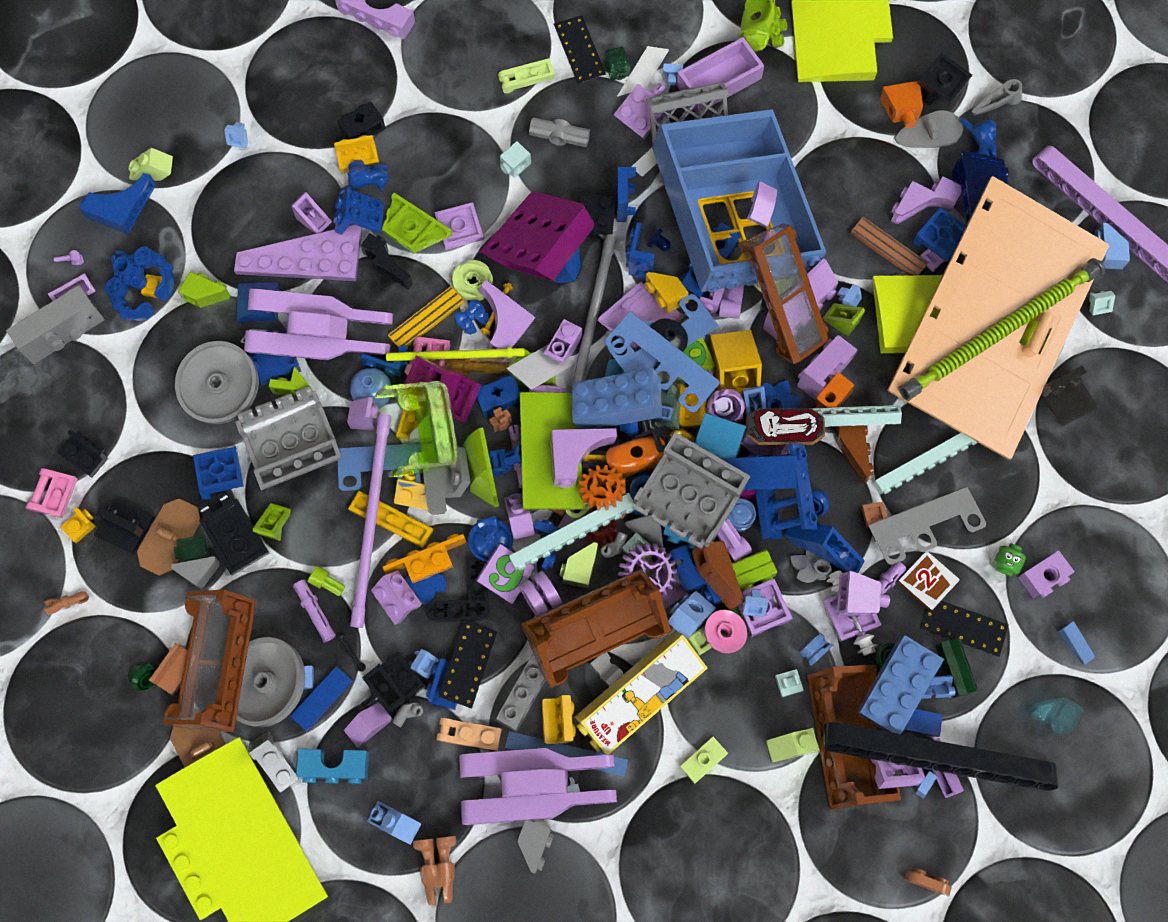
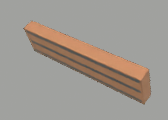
M862 217L851 230V235L909 276L920 275L928 264L924 259L865 217Z

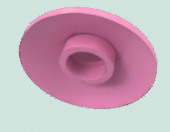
M729 610L716 611L709 616L705 623L704 631L708 643L712 648L721 653H734L741 649L746 642V625L743 619L735 612ZM721 630L726 632V637L721 635Z

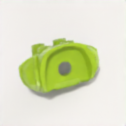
M746 0L739 35L740 38L744 37L754 52L763 50L767 46L769 38H772L774 48L784 46V36L780 35V32L787 30L786 19H779L781 12L780 8L775 6V0ZM760 12L761 16L756 19L754 13Z

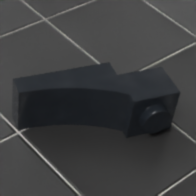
M369 233L360 245L363 254L373 260L372 262L377 272L409 290L413 284L411 275L401 269L389 256L386 240L379 235L374 236Z

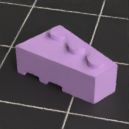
M839 335L834 340L830 338L824 345V350L820 354L817 353L811 360V364L798 375L800 380L797 387L814 400H816L817 396L837 372L841 373L857 352L855 347Z

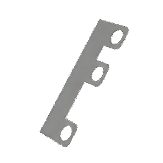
M968 487L868 526L886 562L892 565L906 558V554L898 540L899 538L911 535L917 549L925 552L937 546V541L930 526L960 515L967 530L975 532L985 528L986 521ZM970 514H976L980 518L979 526L973 527L968 523L967 518ZM924 533L930 536L931 544L924 547L919 544L918 537L920 534ZM888 547H897L900 551V556L897 559H891L887 555Z

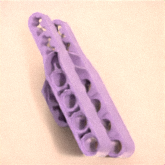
M249 289L248 310H260L266 313H286L288 315L287 333L289 334L246 330L244 352L288 357L296 356L298 358L330 360L348 352L374 355L390 353V344L346 340L348 321L392 325V313L352 309L332 296Z
M547 748L459 755L460 778H484L488 775H501L502 797H505L461 801L462 825L553 819L576 805L617 802L616 790L568 793L567 771L615 767L614 755L568 758Z

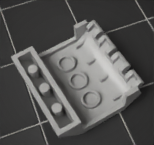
M309 386L295 391L296 399L293 398L291 393L275 399L276 407L273 406L272 401L255 407L258 414L254 415L252 409L237 414L239 421L235 423L240 435L244 439L261 491L342 459L316 391L311 392Z
M675 432L664 449L663 457L645 486L640 488L634 497L633 503L635 506L633 509L645 516L649 513L652 514L650 519L663 527L669 524L671 532L683 539L689 536L688 542L702 549L703 546L708 548L739 500L751 476Z

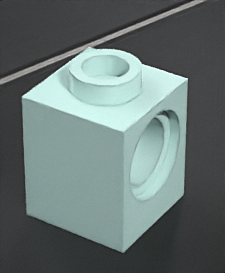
M517 141L500 155V168L505 174H510L513 178L531 164V154Z

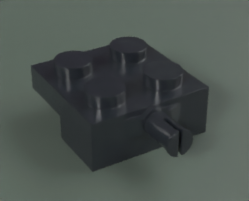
M577 192L576 202L582 203L594 221V228L587 237H592L593 234H613L617 196Z
M398 651L383 664H378L362 677L370 688L372 695L361 703L367 709L378 702L391 715L426 686Z

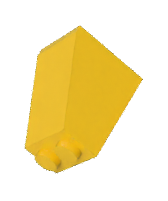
M744 330L710 335V352L716 365L714 369L715 378L720 381L717 389H734L741 395L743 389L761 386L762 363L752 331Z

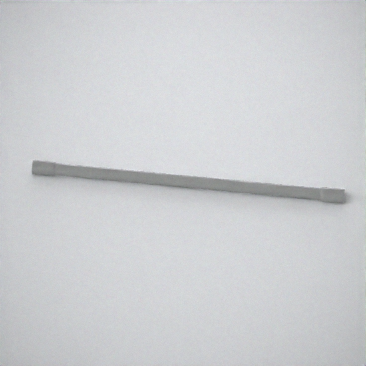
M612 234L605 235L601 261L570 393H572L573 383L581 382L584 379L609 266L617 241V237Z

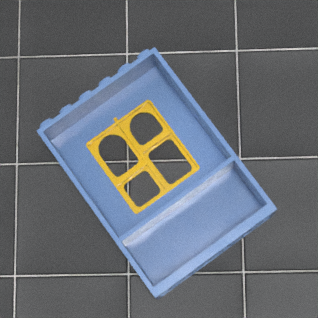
M773 109L660 125L652 149L701 292H715L723 288L733 289L741 285L752 286L759 283L753 265L748 263L750 258L747 252L742 253L739 259L729 261L720 256L715 244L717 240L731 238L730 234L735 232L741 234V237L738 239L740 243L746 240L743 231L744 227L759 225L748 219H740L733 203L734 200L752 198L758 181L777 189L774 210L766 230L782 223L791 225L795 229L797 235L795 239L807 274L821 262L826 254V250ZM723 202L728 210L734 230L712 232L703 205ZM782 228L768 234L769 238L781 231ZM785 235L771 242L772 251L765 255L773 280L783 278L788 280L795 276H801L790 243L785 238Z

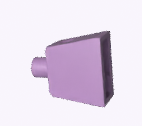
M853 571L840 574L838 616H870L879 613L880 607L887 608L889 606L890 597L889 595L881 594V583Z

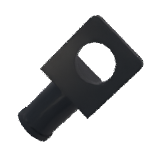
M653 419L640 421L643 431L641 432L642 434L634 436V439L653 435L658 452H664L671 439L667 426L657 427L654 425ZM660 435L665 437L666 446L661 444Z

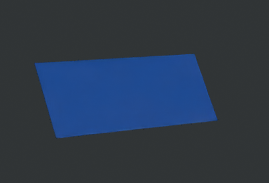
M796 456L720 458L751 476L744 490L797 488Z

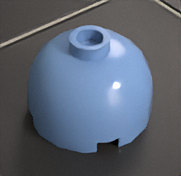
M365 368L357 372L352 378L350 393L353 401L372 397L375 404L378 405V409H380L389 402L392 396V386L389 378L383 371L377 368Z

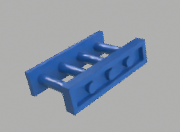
M788 444L790 453L781 455L796 456L797 488H795V496L776 500L775 489H755L763 539H781V530L801 525L802 530H818L817 515L814 509L806 459L807 452L802 444ZM758 453L750 455V457H770L769 455ZM798 504L799 517L783 521L779 520V508Z

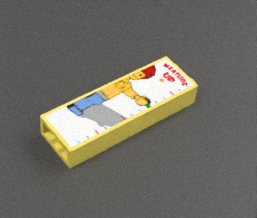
M674 631L574 717L579 723L576 727L584 736L588 734L592 739L589 743L597 753L602 751L605 755H609L708 668L684 635Z

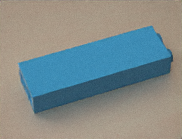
M705 413L695 444L719 458H737L746 426ZM669 524L665 527L663 534L667 537V541L678 545L679 542L686 543L688 548L692 550L697 548V546L688 542L689 536L683 539L669 530L671 527Z

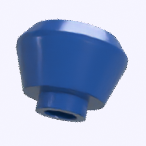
M813 489L812 497L817 517L823 516L829 509V497L823 490Z

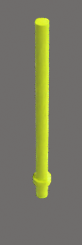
M511 346L507 347V349L386 353V360L408 361L415 360L416 356H421L427 360L508 357V359H512V357H524L525 350L524 348L512 349Z

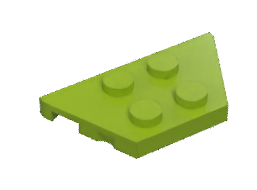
M396 193L392 194V203L387 210V219L382 227V231L386 236L414 254L453 235L450 228Z

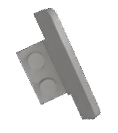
M434 443L421 448V459L428 512L432 515L445 514L447 511L445 498L462 496L470 484V476L465 448L457 447L449 459H440L438 443Z

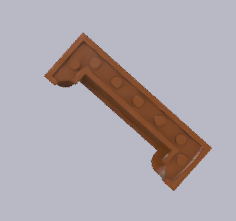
M642 569L522 623L524 633L541 673L550 688L564 683L568 678V670L646 634L650 638L658 639L671 632L660 590Z
M876 665L831 667L807 675L830 810L901 800L899 787L878 789L874 778L876 775V765L872 763L871 759L830 752L824 749V725L826 723L839 722L878 730L876 726L855 714L878 674Z

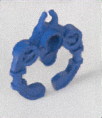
M146 246L140 247L135 254L128 255L123 250H116L115 253L121 256L118 258L115 255L111 256L114 275L106 283L105 292L109 295L113 309L119 311V316L122 319L128 318L134 321L147 320L155 313L152 304L144 302L136 310L129 306H124L126 301L123 297L128 292V286L139 290L145 288L147 280L144 275V268L160 267L159 273L162 275V282L156 287L154 295L165 302L172 295L174 287L173 266L166 262V258L163 255H159Z

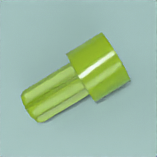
M317 565L307 582L319 589L324 587L340 596L345 589V585L330 577L329 571Z

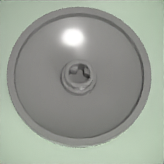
M224 341L207 342L194 348L182 360L175 377V392L181 407L193 418L208 424H224L237 419L238 413L250 408L255 400L259 386L258 371L252 358L240 347Z
M272 637L258 638L249 642L236 717L237 721L252 727H268L279 723L294 710L302 696L305 685L304 664L294 647L287 642Z

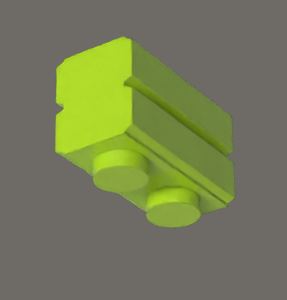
M767 549L732 563L741 591L754 587L753 585L760 582L762 584L772 580L777 574Z

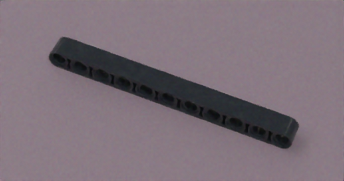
M829 722L824 725V749L830 752L1044 791L1056 790L1059 787L1057 767L1053 762L839 722Z

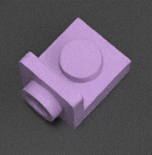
M725 288L711 292L709 299L700 297L699 300L709 313L717 314Z

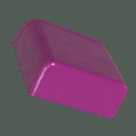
M534 191L525 198L479 252L508 268L554 281L593 230L594 221L582 203Z

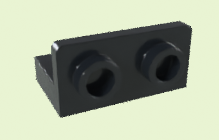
M69 430L67 433L71 437L57 453L93 478L108 460L103 454L105 450L95 442L93 445L88 443L89 438L80 431L75 434Z

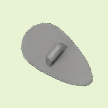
M945 110L935 111L916 119L917 124L914 127H904L901 129L895 141L899 145L911 148L949 146L959 140L963 132V126L959 122L958 116L952 112Z

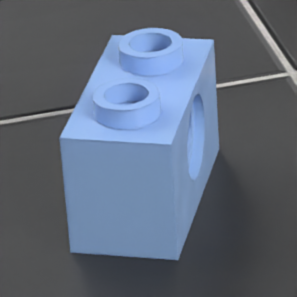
M695 591L691 596L686 594L670 611L672 616L668 622L688 639L708 619L716 607Z

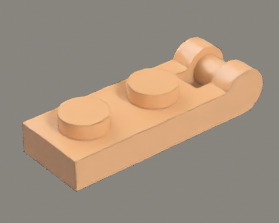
M440 718L439 725H441L440 733H437L436 741L498 752L501 728ZM450 727L456 728L455 736L448 735Z

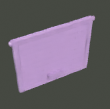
M639 282L602 314L597 321L612 332L630 311L643 322L652 321L653 323L663 318L681 323L686 318V315L676 309L667 314L663 308H659L653 293L650 294L645 285ZM634 341L630 344L631 348L635 351L641 349Z

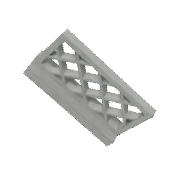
M718 82L646 98L653 145L660 125L665 124L670 117L677 122H682L690 113L696 117L694 120L703 119L702 116L708 109L714 112L712 117L727 116L728 89L724 83ZM722 99V104L717 111L711 107L715 100ZM701 103L704 107L698 115L691 111L696 104ZM677 108H683L685 112L679 119L672 115ZM663 112L666 116L659 123L655 120L654 113Z

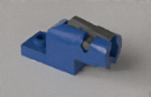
M681 546L669 552L671 558L668 561H675V565L671 566V569L677 570V573L672 574V577L676 578L674 583L681 584L687 593L704 588L702 591L704 598L713 606L719 605L722 600L698 572L694 557L688 546Z

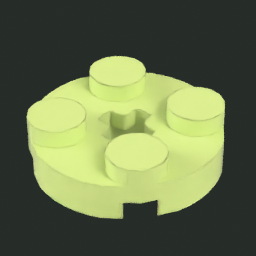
M477 260L467 261L462 266L460 264L452 276L456 292L463 299L470 301H481L485 298L479 292L485 280L493 285V276L488 266ZM476 277V281H478L477 283L470 284V282L467 281L468 279Z

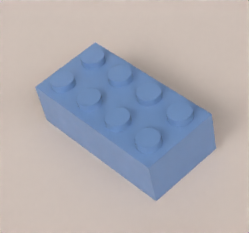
M653 368L573 383L572 421L579 429H599L662 417L661 379Z
M906 635L899 637L855 714L882 731L902 734L944 659Z

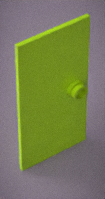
M520 392L523 510L583 509V500L579 493V489H581L579 481H582V461L578 466L575 485L569 488L553 486L550 442L552 430L579 429L572 421V393Z

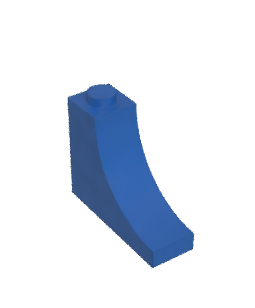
M143 173L135 184L121 192L108 195L89 192L86 198L81 201L79 209L86 218L129 234L156 184L150 175Z
M817 523L818 530H802L801 525L787 529L785 536L795 547L805 549L820 556L843 573L848 571L859 573L865 562L833 526Z

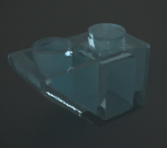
M1062 697L1029 705L1026 710L1031 713L1034 719L1048 723L1054 732L1063 735L1073 732L1085 709L1068 698Z

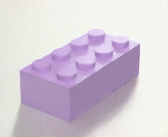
M744 37L680 70L677 74L676 86L681 91L723 82L728 89L729 97L761 80L764 64ZM722 99L715 100L711 106L722 101ZM701 103L696 104L693 109L698 114L704 105Z

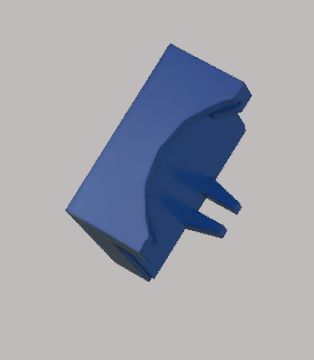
M618 167L617 222H626L627 216L636 214V207H628V194H634L635 192L634 184L628 181V178L636 176V167Z
M940 207L918 232L913 243L918 247L923 244L944 261L948 262L964 233L966 225Z
M286 329L278 331V333L288 334ZM250 353L257 367L262 386L269 384L270 379L277 380V378L291 376L294 367L299 372H302L296 356L288 357Z
M236 446L193 455L198 488L202 500L211 499L210 493L244 487Z

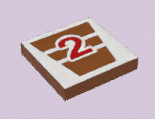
M926 551L897 583L931 612L960 579Z

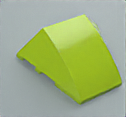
M482 427L475 430L466 439L462 447L466 449L470 476L469 488L470 492L494 507H499L484 429Z

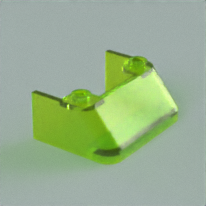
M433 381L385 385L375 394L376 398L396 396L397 404L401 410L405 412L415 411L422 452L414 453L408 458L407 466H399L389 472L388 478L422 474L450 467L458 461L459 453L449 393L444 383Z

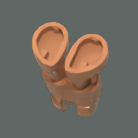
M456 836L436 838L439 853V864L437 865L434 859V839L413 841L414 849L421 851L425 861V865L420 867L422 884L425 887L428 905H436L435 888L443 887L444 903H452L455 868L454 863L449 862V853L451 847L456 844Z

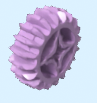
M644 543L643 548L641 545H636V552L633 549H629L630 557L623 556V559L627 561L626 564H619V567L624 568V572H619L618 575L625 577L633 573L634 565L637 566V571L642 569L644 573H646L645 569H650L651 572H648L651 573L649 578L659 588L661 595L666 596L665 588L672 590L673 587L669 582L676 581V578L671 577V575L677 573L676 569H671V566L675 565V561H668L671 558V554H664L665 548L661 547L658 549L657 544H652L650 548L649 543ZM653 555L658 560L647 564L641 557ZM662 568V578L660 580L658 572Z

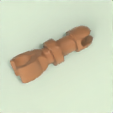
M81 591L70 597L67 595L62 596V599H48L44 602L46 605L44 610L48 615L54 614L63 607L67 609L73 604L87 602L89 596L85 591Z

